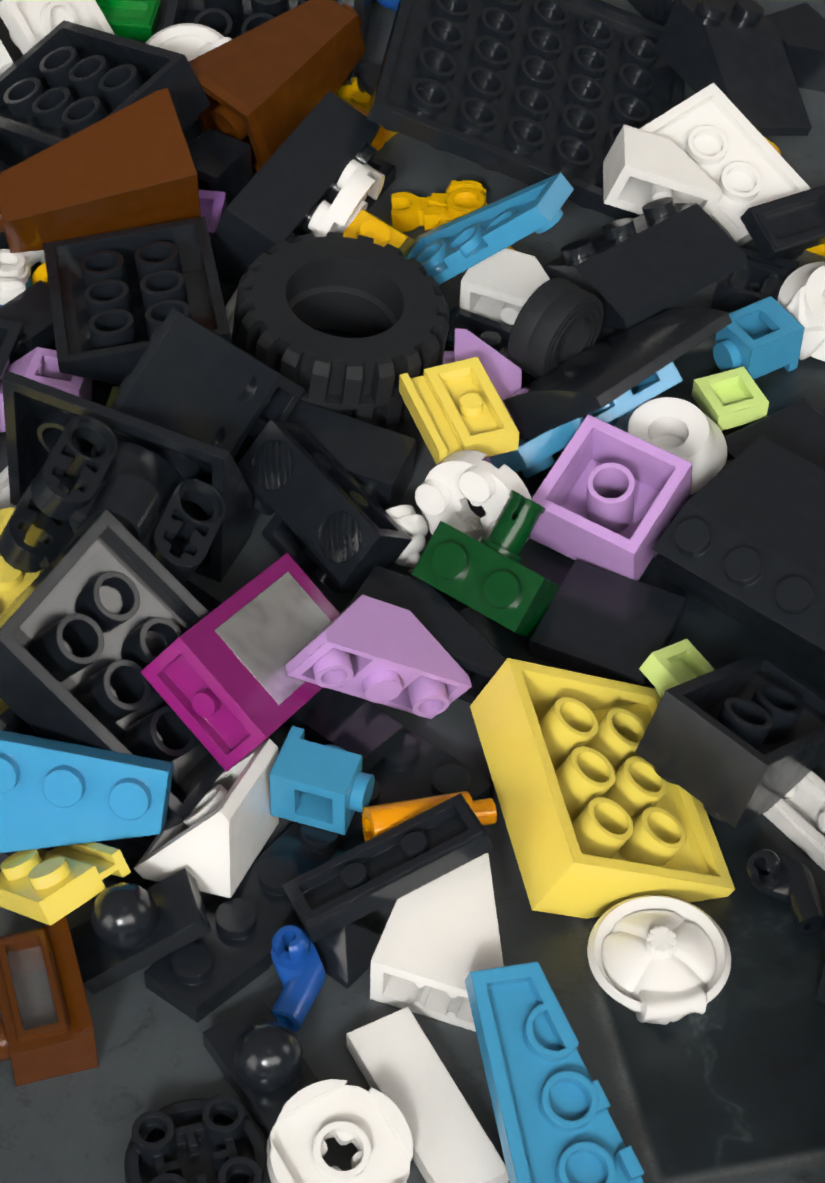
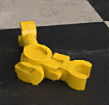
M453 180L448 185L445 193H432L431 196L418 197L408 192L391 194L392 226L401 232H409L419 226H424V231H430L488 205L485 201L486 189L477 181Z

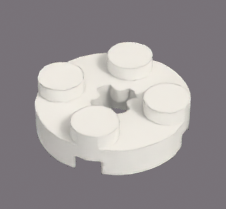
M355 159L351 160L338 180L337 187L341 191L333 203L330 204L324 200L318 206L308 224V229L313 231L312 233L315 238L325 237L328 232L343 233L362 209L366 211L368 203L365 199L367 195L377 200L385 181V175L368 164L363 165Z
M462 450L445 457L428 473L425 481L415 491V500L432 535L439 522L443 521L479 540L481 536L488 537L509 498L511 490L532 500L529 491L520 477L507 465L503 464L498 469L491 463L482 460L487 454L475 450ZM468 500L473 506H482L486 514L482 518L477 516L470 509Z
M328 1079L313 1083L298 1091L285 1103L269 1135L266 1152L267 1169L271 1183H406L410 1174V1162L413 1158L411 1130L397 1105L388 1096L372 1087L367 1091L359 1086L346 1085L348 1080ZM334 1137L341 1146L351 1142L356 1146L358 1152L350 1161L351 1170L342 1171L338 1166L330 1167L323 1160L328 1151L325 1140Z

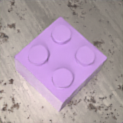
M588 414L532 497V501L546 509L534 526L530 539L573 560H578L638 581L654 557L652 548L684 504L690 499L692 463Z

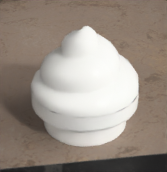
M399 505L385 511L412 539L395 563L414 568L420 559L419 552L426 545L425 536L429 529L425 518L422 515L416 514L412 505Z

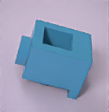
M769 296L729 313L728 315L732 323L716 333L713 357L718 368L724 372L744 366L754 380L782 367L788 372L797 369L805 327L772 296Z
M292 726L269 774L271 815L345 835L355 811L363 813L364 807L369 805L375 777L372 774L362 772V755L348 752L336 745H322L305 740L304 729Z

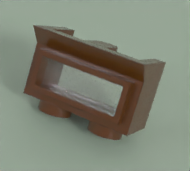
M66 916L51 926L47 925L0 937V1062L10 1060L16 1087L99 1067L93 1022Z

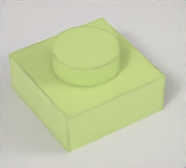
M744 366L694 379L693 399L702 412L712 419L721 431L767 417L769 401Z
M687 638L652 652L639 668L654 685L657 694L661 698L665 690L715 670Z

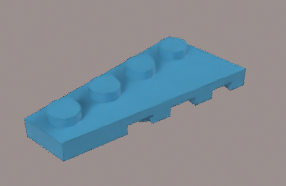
M560 172L419 235L403 257L407 260L412 257L416 259L427 271L426 276L432 275L437 284L440 285L497 252L508 248L531 233L541 234L549 230L563 216L560 208L574 188Z
M531 962L470 972L465 979V985L509 1182L644 1183L641 1177L644 1171L631 1145L625 1146L607 1110L611 1105L598 1080H592L576 1049L579 1042L539 963Z

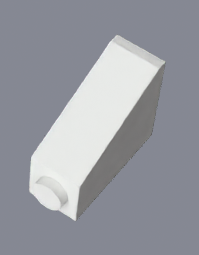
M488 853L397 899L371 959L370 999L401 1009L409 1007L411 1012L476 1032L465 979L472 971L504 967Z

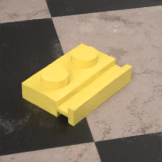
M478 357L424 369L423 376L410 378L408 373L399 375V393L436 465L448 455L462 450H475L487 454L484 458L518 450L520 433Z
M97 842L57 846L51 851L44 849L18 851L6 858L0 865L2 870L0 872V907L51 926L101 893L106 888L102 881L104 878L111 874L123 878L131 873L120 849Z

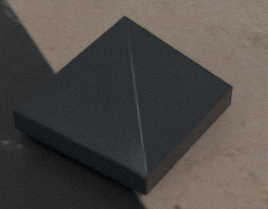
M360 918L313 944L321 959L325 973L348 989L371 966V959L382 933Z

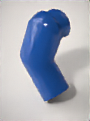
M286 925L275 932L271 941L272 962L283 987L271 1009V1013L278 1023H283L293 1032H296L303 1025L324 985L325 970L307 932L297 925Z

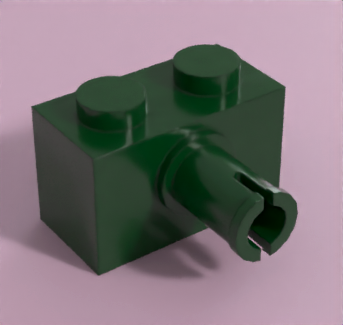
M511 490L509 498L488 537L481 536L479 540L440 521L411 574L513 632L532 638L560 585L522 565L523 558L519 557L540 515L544 513L546 508Z

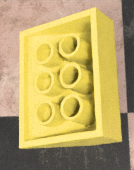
M507 658L470 705V709L532 911L589 919L601 917L614 905L639 896L662 895L678 898L689 903L728 897L735 890L703 803L679 785L662 779L655 772L653 765L635 753L662 699L654 688Z

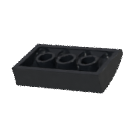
M666 308L628 329L613 331L503 401L524 441L603 408L731 324L732 321L727 312L711 308Z

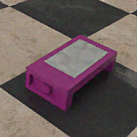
M286 553L177 638L141 671V674L224 770L228 772L323 688L319 685L287 676L285 665L340 613L291 556Z

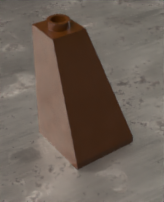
M308 0L189 61L211 104L197 116L202 132L210 128L250 144L252 172L256 174L328 91H331L333 94L338 92L366 51L360 30L362 21L356 11L348 4L342 3L340 5L334 0Z
M168 88L157 90L0 173V233L4 232L10 253L44 250L43 243L201 217L197 172Z

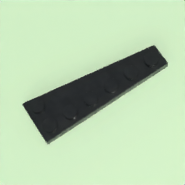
M405 728V740L366 772L375 777L373 793L368 806L467 791L472 800L493 798L494 793L492 780ZM355 811L345 835L293 822L253 862L232 897L220 896L206 910L212 931L155 961L144 972L145 987L198 1023L267 971L273 963L271 941L275 932L286 925H297L304 929L282 885L365 843L362 813Z

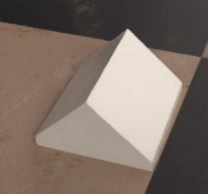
M269 738L252 750L228 772L224 770L183 823L169 830H164L156 836L134 867V870L144 879L160 882L185 868L196 879L199 891L231 898L279 824V817L271 815L269 782L270 771L278 757L277 745Z

